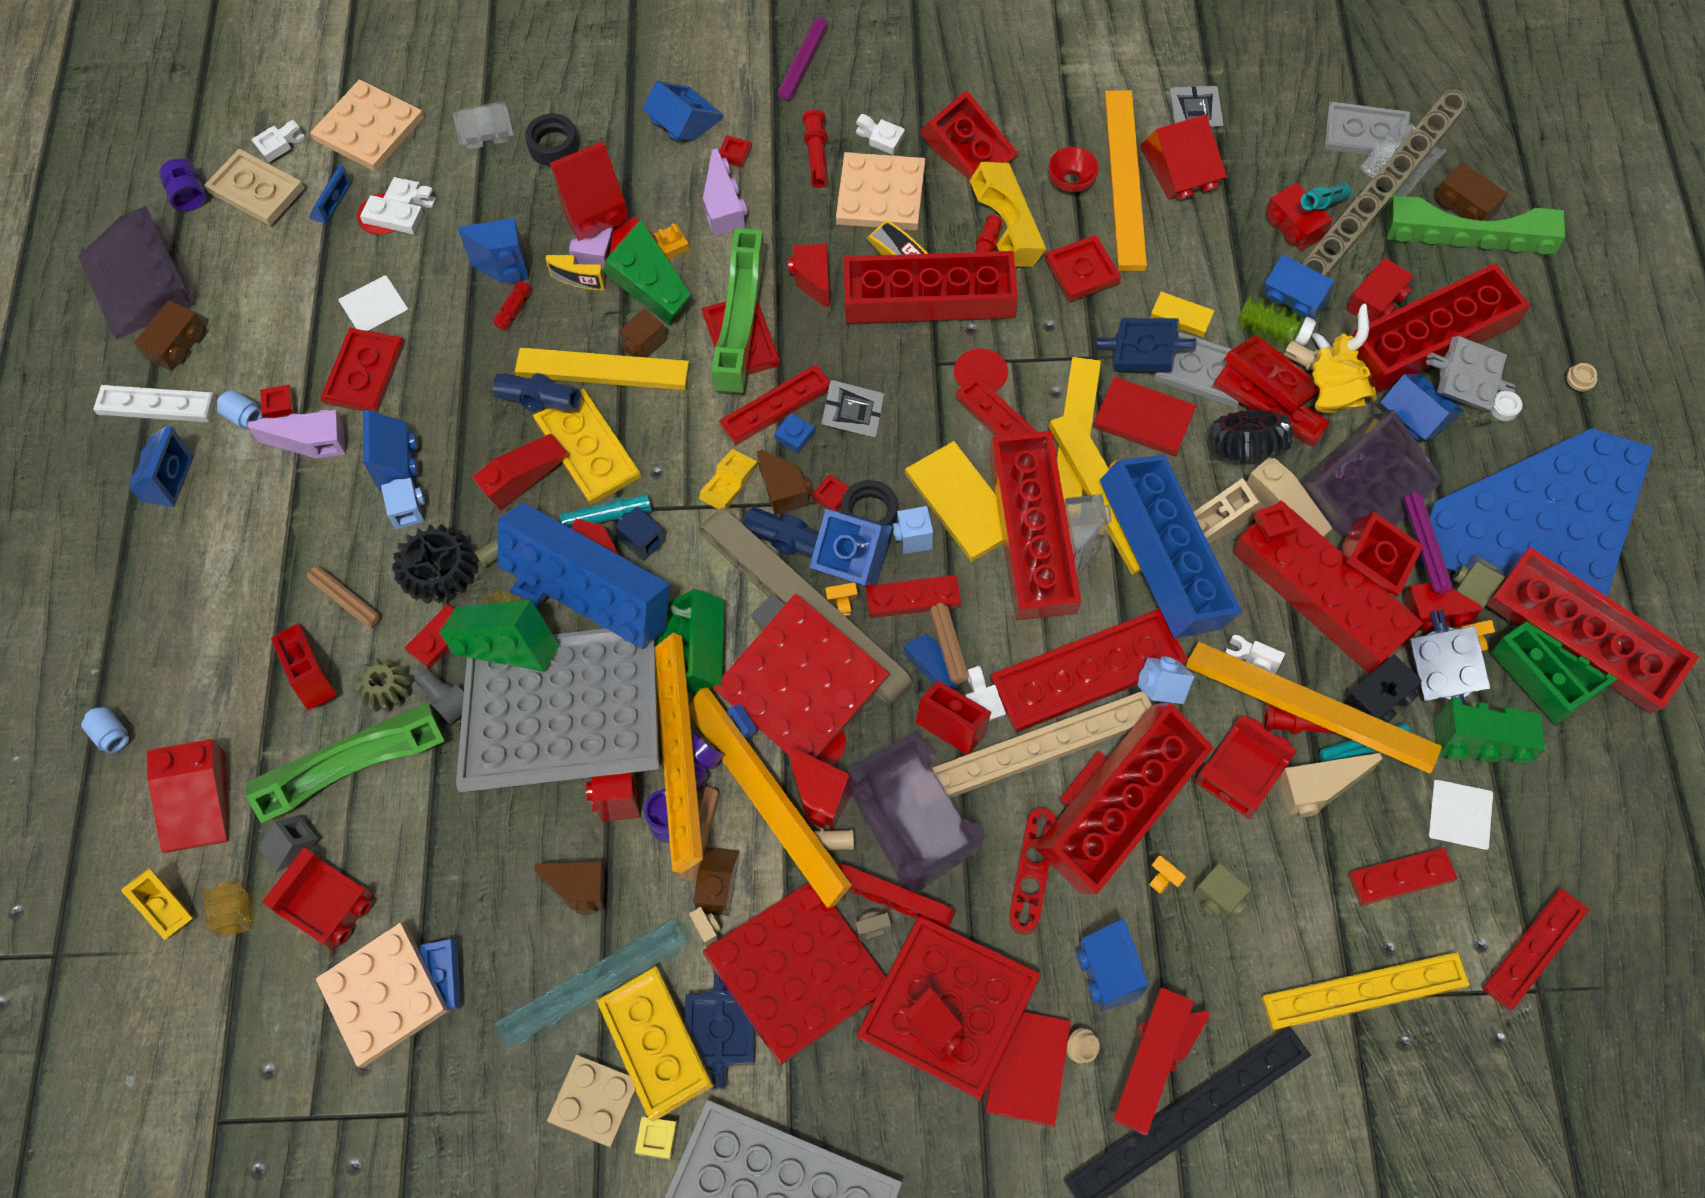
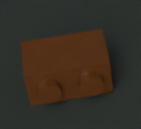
M1462 162L1442 181L1434 199L1461 218L1489 221L1500 210L1508 193Z
M168 300L135 340L134 344L146 360L173 371L178 363L183 361L186 353L194 343L201 338L206 328L195 312Z

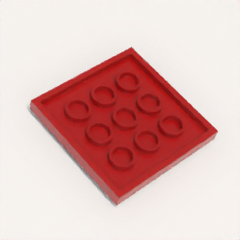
M795 593L723 675L722 685L714 686L713 689L732 706L742 704L754 725L786 754L793 747L818 759L891 674Z
M809 882L703 950L704 957L780 1066L873 1003L886 980V976L834 906L827 908Z
M918 916L856 1036L859 1040L981 1102L1041 979V974L930 920ZM929 988L937 994L962 1024L965 1033L962 1037L964 1043L960 1049L952 1056L946 1054L942 1060L911 1032L905 1015Z

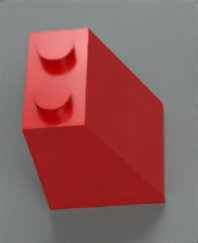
M1207 114L1157 128L1140 145L1141 151L1167 199L1178 197V200H1184L1192 197L1195 191L1203 189L1204 193L1219 188V183L1227 177Z

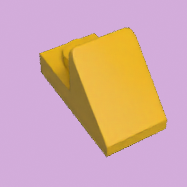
M150 867L121 888L123 894L164 940L193 919V915L171 891V885Z

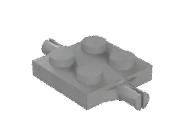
M1452 337L1449 350L1444 357L1435 353H1430L1427 356V359L1430 360H1426V364L1440 369L1441 380L1437 394L1482 411H1492L1498 391H1511L1514 393L1515 390L1511 388H1516L1514 383L1502 380V371L1507 354L1463 337Z

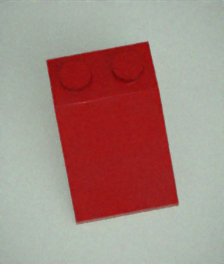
M968 90L958 96L919 131L937 155L969 180L981 162L1008 163L1018 154Z
M603 141L550 163L564 218L577 241L592 237L601 231L618 226L622 222L629 220L625 201Z
M213 739L147 750V781L161 852L164 854L228 842L225 751Z

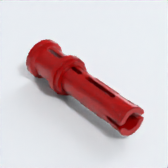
M817 109L808 110L803 113L802 123L806 129L803 135L804 142L809 149L811 186L823 188V185L825 187L828 185L824 144L827 141V132L824 130L826 116L823 111Z
M1267 703L1264 707L1262 725L1269 732L1271 730L1290 731L1291 735L1301 734L1302 731L1337 734L1285 710L1275 708L1271 704Z

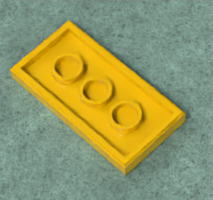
M583 388L580 390V406L576 412L545 408L534 414L533 418L544 436L551 433L568 452L569 456L562 463L591 506L642 477L640 471Z
M955 441L905 468L907 478L970 562L975 561L1003 544L996 495Z
M656 966L596 1000L650 1121H656L714 1086L665 980Z

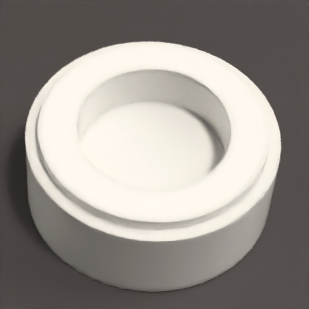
M1310 317L1303 319L1294 339L1296 343L1302 346L1307 344L1316 324L1315 319Z
M1511 391L1498 392L1491 413L1499 420L1511 421L1520 413L1523 406L1522 400Z

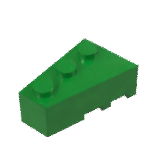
M642 220L636 224L605 260L603 273L666 324L670 325L686 307L691 295Z
M531 599L456 607L439 632L449 649L456 656L543 672L560 646Z
M1525 622L1503 637L1491 654L1556 726L1603 694L1618 679L1610 673L1607 675L1603 674L1589 665V660L1583 656L1576 657L1561 647L1562 643L1530 623Z
M1452 697L1433 720L1435 743L1442 746L1439 756L1448 757L1452 761L1480 758L1482 762L1486 763L1513 760L1515 764H1530L1545 751L1542 720L1539 713L1508 707L1503 708V712L1489 710L1487 703L1478 702L1476 707L1462 705L1461 698Z

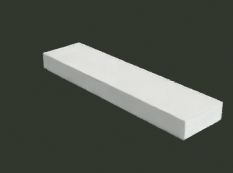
M101 385L93 410L97 415L210 422L216 396L213 392Z

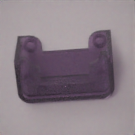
M916 732L847 768V773L850 774L851 796L902 885L905 889L914 893L921 891L982 849V841L985 839L981 828L976 822L971 824L967 819L963 820L932 769L931 758L934 757V752L927 740L921 741Z

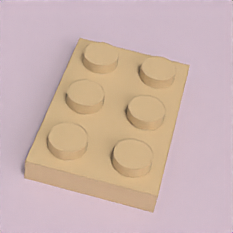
M238 149L204 185L207 192L269 226L305 189L302 181L241 149Z

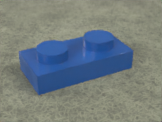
M448 939L420 945L421 955L445 1001L447 1009L449 1011L460 1009L457 940Z

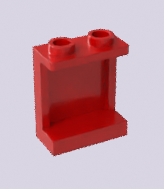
M1241 715L1213 757L1200 771L1195 784L1250 820L1297 751L1287 739L1275 736L1264 729V726L1258 720Z
M304 847L261 903L334 952L337 946H341L347 941L351 934V928L358 918H362L368 913L375 896L367 888L358 885Z

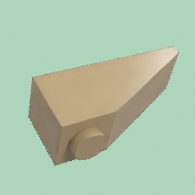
M1269 457L1250 473L1247 483L1253 488L1265 507L1276 505L1282 500L1322 536L1325 537L1332 531L1333 528L1295 475L1278 460Z
M1241 478L1193 513L1208 543H1211L1242 528L1255 519L1254 515L1257 510L1266 507L1253 488Z
M1381 753L1285 768L1279 777V783L1288 815L1299 814L1300 817H1309L1318 814L1319 810L1372 772L1382 760Z

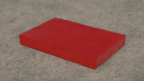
M758 300L746 376L780 366V360ZM726 301L701 308L714 350L723 325Z
M349 328L321 395L322 403L359 411L370 410L378 413L405 345L403 337Z
M1254 335L1230 350L1224 358L1225 361L1292 413L1320 393V388L1314 383L1313 377L1258 335Z
M1114 376L1096 416L1093 428L1176 457L1197 405Z
M1024 1012L990 1082L985 1113L1055 1127L1071 1021Z

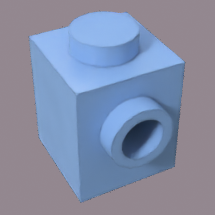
M411 478L396 479L388 484L381 485L387 516L395 530L424 522L421 505L426 504L421 487H415Z
M927 506L897 511V523H893L892 526L895 541H900L902 553L907 554L932 549L933 529Z
M1162 656L1161 659L1147 657L1144 668L1139 674L1137 686L1151 700L1184 704L1194 675L1181 662L1171 657Z

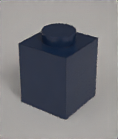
M637 506L631 512L623 514L615 525L619 540L643 561L665 543L662 527Z

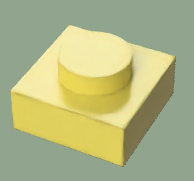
M641 1117L635 1154L671 1160L677 1122L661 1119L652 1122L647 1117Z

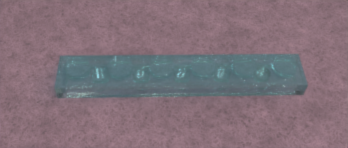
M674 918L495 1022L499 1038L506 1050L514 1045L524 1043L532 1034L542 1028L556 1024L561 1017L571 1011L585 1007L593 998L605 991L617 988L622 981L632 975L646 971L651 964L661 958L675 954L680 947L688 942Z

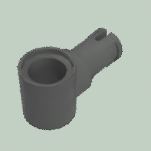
M427 668L417 674L415 682L430 696L433 710L450 726L462 715L464 692L456 684L451 686L448 683H443Z

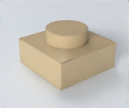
M701 907L690 912V918L706 948L718 941L716 933L721 930L712 913L706 916Z

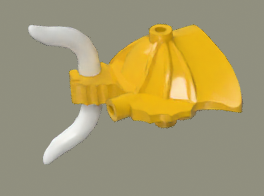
M1362 304L1359 309L1358 331L1355 337L1342 334L1334 339L1333 346H1331L1320 334L1313 333L1311 335L1320 349L1317 351L1319 357L1316 358V362L1313 364L1312 375L1314 383L1320 388L1315 408L1322 413H1336V411L1342 409L1363 407L1366 405L1364 397L1370 396L1372 401L1376 400L1375 387H1371L1368 381L1372 377L1369 368L1366 367L1362 360L1357 359V349L1364 344L1369 333L1366 304Z

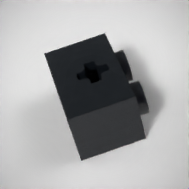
M1394 654L1355 687L1343 704L1389 723L1397 715L1394 710L1402 704L1406 708L1419 696L1416 689L1422 683V680Z

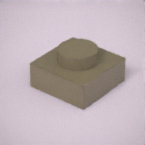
M877 911L870 912L861 916L860 921L855 922L856 933L860 942L891 934V923L888 913L880 915Z

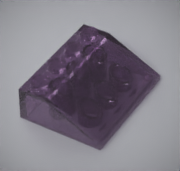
M146 206L119 217L78 256L116 340L147 327L168 300L186 309L196 305L157 223Z
M1394 410L1372 415L1300 481V484L1331 527L1346 539L1353 523L1373 511L1394 526H1397L1408 515L1404 503L1405 496L1410 495L1411 492H1417L1424 500L1444 480Z

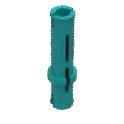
M1346 183L1330 187H1316L1302 195L1301 205L1305 210L1325 209L1330 204L1349 199L1351 188Z
M648 493L626 499L618 497L613 502L559 513L561 523L571 528L575 518L599 524L617 520L626 512H631L636 506L644 513L652 512Z

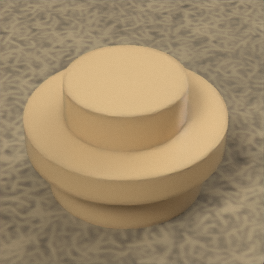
M1580 363L1569 369L1566 380L1577 391H1589L1597 383V371L1590 364Z
M1079 1028L1075 1030L1067 1043L1069 1058L1076 1063L1093 1061L1099 1052V1040L1089 1029Z

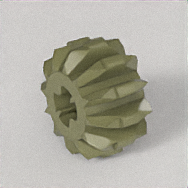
M376 658L375 666L372 667L364 664L366 672L356 674V679L359 683L354 685V690L359 695L358 699L362 705H368L374 712L380 707L383 711L389 712L390 705L393 703L395 706L400 707L399 697H408L406 687L410 685L409 678L405 676V669L400 665L396 666L395 662L390 658L384 664L381 659Z

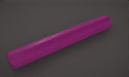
M820 17L814 19L778 90L781 99L787 101L792 99L827 29L826 19H821Z
M1411 492L1410 495L1405 496L1404 503L1416 540L1423 545L1421 555L1433 591L1442 595L1452 589V583L1423 497L1418 495L1417 492Z

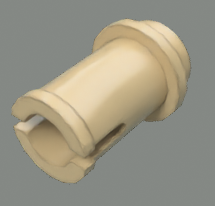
M1294 340L1290 342L1284 353L1285 357L1306 367L1305 370L1308 372L1310 370L1313 371V364L1316 362V358L1319 357L1318 350L1314 352L1296 343Z
M822 827L820 831H814V834L826 850H854L853 829L824 831Z

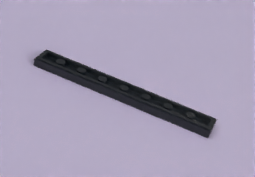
M1290 1026L1152 1120L1146 1136L1138 1132L1133 1133L1064 1181L1065 1186L1073 1198L1109 1197L1312 1055Z

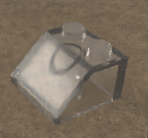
M508 100L458 109L452 113L460 146L467 145L468 149L483 147V141L493 140L494 144L509 142V136H514L515 134Z
M1403 117L1384 136L1361 165L1360 170L1373 179L1416 126ZM1438 144L1396 195L1409 196L1436 170L1447 150ZM1411 146L1414 150L1421 151L1419 147ZM1394 166L1397 171L1404 172L1401 167Z
M1102 494L1065 498V509L1077 578L1101 550L1103 538H1106L1108 535L1107 524L1111 523V511L1109 505H1104Z

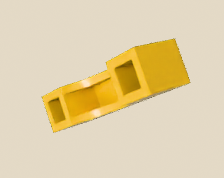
M981 162L970 179V183L978 202L996 210L1006 223L1007 230L996 244L999 251H1014L1015 267H1034L1046 250V247L1010 164Z

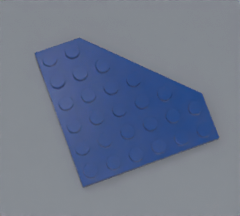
M1592 428L1434 502L1429 518L1447 571L1455 574L1462 564L1466 566L1473 555L1476 554L1501 568L1505 576L1519 555L1531 547L1605 596H1608L1654 447ZM1420 552V554H1419V556H1418V558H1417L1416 561L1424 564V561H1423V558H1422V555H1421V552Z

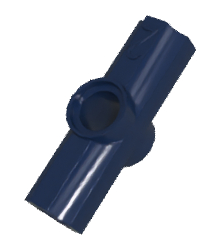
M498 373L493 380L494 386L492 391L495 398L520 402L523 407L533 412H539L543 407L576 412L580 406L581 392L579 387L553 383L549 377L541 373H535L531 378Z
M754 506L749 509L743 525L757 538L771 542L775 549L784 554L793 555L797 552L812 558L819 531L807 527L804 521L792 515L780 517Z

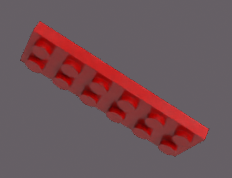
M1157 609L990 674V681L992 685L996 686L1015 733H1018L1137 686L1139 674L1144 668L1147 657L1161 659L1162 656H1167L1181 662L1184 666L1187 665L1188 658L1177 638L1174 639L1161 610Z

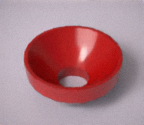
M1080 147L1062 148L1050 158L1048 166L1049 177L1054 185L1064 191H1083L1093 185L1099 170L1097 159L1091 152ZM1068 174H1074L1080 180L1076 183H1069L1064 177Z

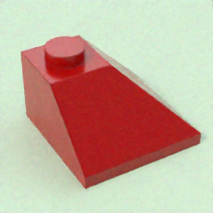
M791 747L788 752L791 774L804 813L808 816L807 819L818 827L824 828L827 825L834 829L851 797L850 774Z

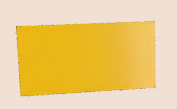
M1160 292L1150 318H1179L1180 330L1204 338L1215 310Z

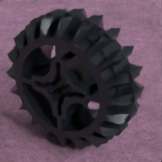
M1249 409L1247 411L1239 410L1236 413L1230 412L1227 416L1222 415L1213 422V426H1211L1212 432L1210 433L1214 453L1222 458H1229L1231 461L1237 459L1241 462L1245 460L1253 462L1260 459L1264 461L1269 457L1275 458L1277 455H1282L1286 450L1290 449L1293 427H1291L1289 417L1281 412Z
M429 524L427 531L424 532L417 527V535L411 536L406 534L408 542L398 543L400 552L393 553V559L395 560V563L392 564V570L395 573L394 578L397 584H400L402 591L410 594L412 599L416 601L421 598L423 602L428 604L433 597L435 602L440 604L443 596L452 600V592L462 593L463 588L461 585L470 584L471 579L469 575L475 574L473 564L476 563V557L473 553L474 549L466 536L462 533L458 534L457 530L453 527L447 530L444 525L440 524L437 530H435ZM432 557L434 558V560H435V562H436L435 564H436L438 570H435V568H434V566H433V562H432V560H431Z

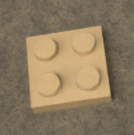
M576 1055L547 1122L613 1149L636 1095V1089L629 1075Z

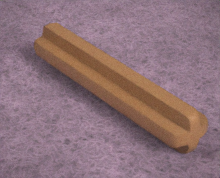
M314 566L307 573V578L310 582L367 628H373L380 621V616L376 611L320 566Z
M937 603L936 606H932L930 609L931 617L950 681L959 685L967 681L969 675L949 609L943 603Z
M709 787L701 789L698 800L703 856L719 797L718 791ZM701 861L680 874L681 879L696 882Z

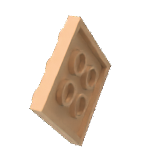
M359 79L310 134L314 141L376 172L424 119L422 110Z
M844 152L836 225L878 228L888 220L900 229L918 230L925 158Z
M403 923L397 924L316 978L357 1067L364 1068L449 1011L407 925Z

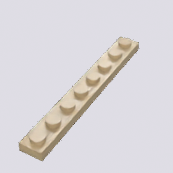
M1141 691L908 776V782L919 808L922 809L1129 733L1150 708L1151 702L1148 696Z

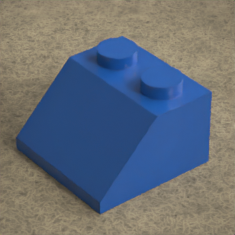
M656 81L642 108L651 116L650 120L665 127L668 130V135L677 141H682V139L694 141L722 120L724 114L691 87Z
M515 218L458 227L471 266L500 283L529 279L526 254Z
M1282 254L1264 283L1263 293L1266 294V297L1271 302L1279 305L1283 303L1291 307L1292 311L1298 316L1304 318L1308 316L1315 319L1330 300L1334 280Z
M1404 374L1381 400V403L1387 407L1384 411L1396 421L1401 419L1409 426L1407 431L1418 440L1422 438L1424 440L1434 439L1464 412L1450 398L1437 394L1438 388L1421 374Z
M370 410L363 411V463L379 492L382 491L381 485L388 484L396 479L411 478L415 485V476L419 475L418 461L414 458V450H418L416 433L411 432L405 421Z
M165 426L151 435L146 447L141 451L140 462L136 472L130 478L129 487L140 502L175 507L194 456L172 426Z
M825 509L809 568L865 586L875 585L879 578L893 526L866 517Z
M1125 919L1116 921L1082 938L1078 946L1079 950L1076 951V958L1082 971L1086 970L1091 983L1087 984V989L1092 1003H1098L1102 1012L1140 1000L1149 985Z

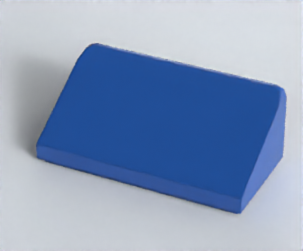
M339 165L309 215L311 220L326 224L350 187L351 181L343 165Z
M927 633L908 642L904 646V655L933 685L939 680L954 690L959 686L955 682L950 681L941 647Z

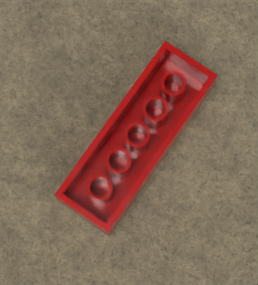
M1014 251L844 257L846 324L1016 318L1018 293Z
M1494 263L1370 322L1368 337L1364 344L1357 349V359L1362 360L1366 367L1369 368L1372 377L1368 381L1371 387H1375L1376 393H1379L1394 386L1404 374H1419L1433 367L1426 364V360H1430L1427 359V356L1430 353H1435L1444 357L1449 350L1452 337L1460 336L1480 344L1518 326L1529 309L1530 303L1499 266ZM1358 328L1353 330L1350 336L1355 337Z
M1052 431L992 437L989 457L1016 621L1077 614L1082 601Z
M1288 505L1287 507L1298 527L1295 534L1266 542L1257 522H1255L1239 537L1233 554L1369 675L1392 655H1396L1409 642V639L1416 635L1423 622L1383 587L1345 562L1344 554Z
M1531 547L1519 555L1505 575L1504 580L1486 603L1488 607L1517 626H1521L1525 622L1530 623L1562 643L1561 647L1578 658L1583 656L1590 661L1589 665L1603 674L1607 675L1610 673L1618 678L1610 687L1649 713L1665 708L1699 659L1698 655Z
M1171 702L1151 705L1036 845L1035 849L1079 893L1098 894L1214 747Z

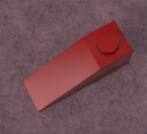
M550 433L495 458L472 476V478L501 511L567 458L569 454Z
M299 623L271 637L288 681L307 711L325 704L329 699L336 696L324 668Z

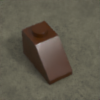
M764 450L756 451L758 467L773 513L778 515L809 506L808 494L812 493L808 476L802 477L799 466Z
M706 848L698 869L693 899L695 909L701 907L704 914L712 913L713 915L730 916L739 851Z
M602 862L535 864V872L539 878L571 910H575L577 914L590 915L596 913V910L605 909L606 870Z

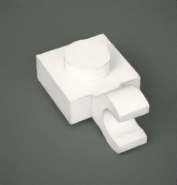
M861 114L856 121V124L859 125L856 134L869 138L870 146L894 155L905 136L904 128L882 119L877 125L869 116Z
M291 120L281 129L277 130L275 126H272L251 140L269 163L291 149L288 143H299L305 136L299 130L300 127L297 123Z
M393 177L384 196L386 199L413 205L418 204L427 208H433L436 197L431 196L433 191L431 187L420 186L419 182Z
M1233 635L1230 644L1237 646L1239 651H1232L1227 648L1225 652L1236 658L1246 659V662L1273 674L1277 672L1285 653L1258 641H1255L1254 644L1249 643L1239 635Z
M980 666L968 669L969 677L967 681L972 693L965 696L991 711L989 721L1004 717L1006 713L996 686L992 685L986 688Z

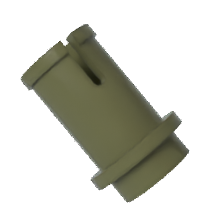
M498 538L474 552L485 568L498 559Z

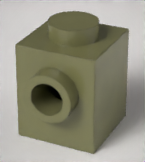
M1474 554L1466 566L1462 564L1457 569L1452 580L1455 581L1454 588L1456 591L1484 608L1505 576L1501 568Z
M1219 862L1198 885L1193 896L1202 903L1201 906L1207 914L1213 918H1220L1224 922L1230 914L1237 918L1246 908L1249 902L1245 900V897L1251 889Z

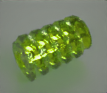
M1251 293L1238 319V322L1241 320V329L1246 330L1252 324V334L1255 335L1263 329L1262 338L1267 339L1273 333L1274 343H1278L1284 337V347L1287 348L1290 342L1294 340L1303 317L1300 321H1297L1296 311H1293L1287 317L1285 306L1278 312H1275V302H1272L1265 308V298H1261L1255 304L1253 303L1254 294Z

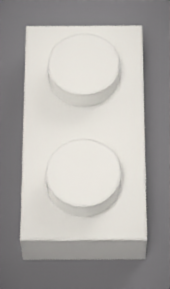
M370 195L360 217L365 224L414 235L424 212L421 206Z

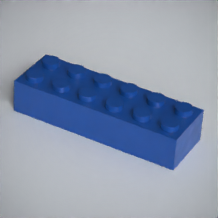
M1166 455L1117 460L1100 479V482L1174 639L1222 630L1241 614L1242 610Z
M524 502L498 519V567L522 579L528 585L542 590L551 598L563 603L577 613L582 614L641 649L645 648L665 631L670 588L668 582Z

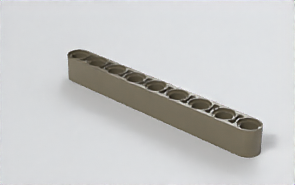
M1452 89L1446 91L1307 256L1303 265L1325 276L1332 272L1457 122L1467 105V98L1463 92ZM1446 105L1452 106L1455 110L1448 109ZM1429 125L1435 126L1438 131L1432 130ZM1411 146H1417L1421 151H1416ZM1394 166L1401 167L1404 172L1397 171ZM1377 187H1383L1387 192H1380ZM1359 207L1367 208L1370 213H1363ZM1341 228H1349L1353 234H1346ZM1330 248L1336 255H1329L1324 249Z
M720 508L699 526V531L707 542L767 597L773 594L786 604L796 593L888 671L891 675L874 693L885 704L890 705L912 684L910 676L900 665L729 511Z

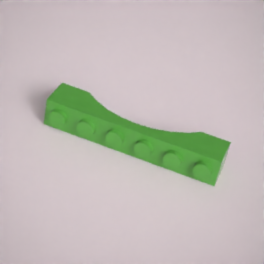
M1395 195L1386 211V239L1400 242L1410 241L1454 245L1456 247L1465 246L1555 255L1565 239L1564 210L1534 208L1525 214L1510 219L1478 221L1446 213L1420 197Z
M734 229L726 308L720 337L715 346L711 370L715 391L743 393L765 252L763 230Z
M428 701L247 781L246 798L260 823H263L292 810L320 789L355 771L385 760L415 755L444 742L442 728Z

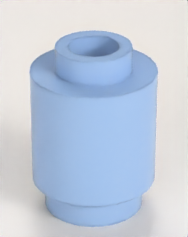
M229 390L221 394L217 400L218 414L241 428H248V422L257 421L263 417L262 411L256 402L235 390Z
M94 708L85 714L81 727L99 750L113 754L127 745L129 741L127 729L109 708Z

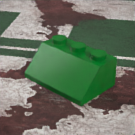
M693 589L668 602L665 631L655 638L657 646L673 632L682 636L687 694H697L702 688L712 690L714 686H721L723 677L724 599L698 589Z

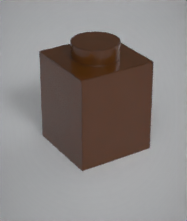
M644 308L619 330L622 339L621 345L630 356L636 355L637 357L648 358L667 341L664 324Z

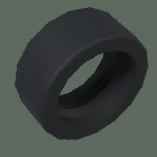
M555 113L543 114L535 118L527 126L525 138L529 154L534 161L541 165L550 166L551 162L577 152L579 148L575 126L564 115ZM558 132L567 136V139L556 147L548 148L537 144V141L548 133Z
M875 480L859 481L850 486L844 493L841 502V512L852 514V506L855 502L862 498L872 497L883 501L887 506V514L879 522L889 525L896 523L898 511L897 498L892 489L886 484Z

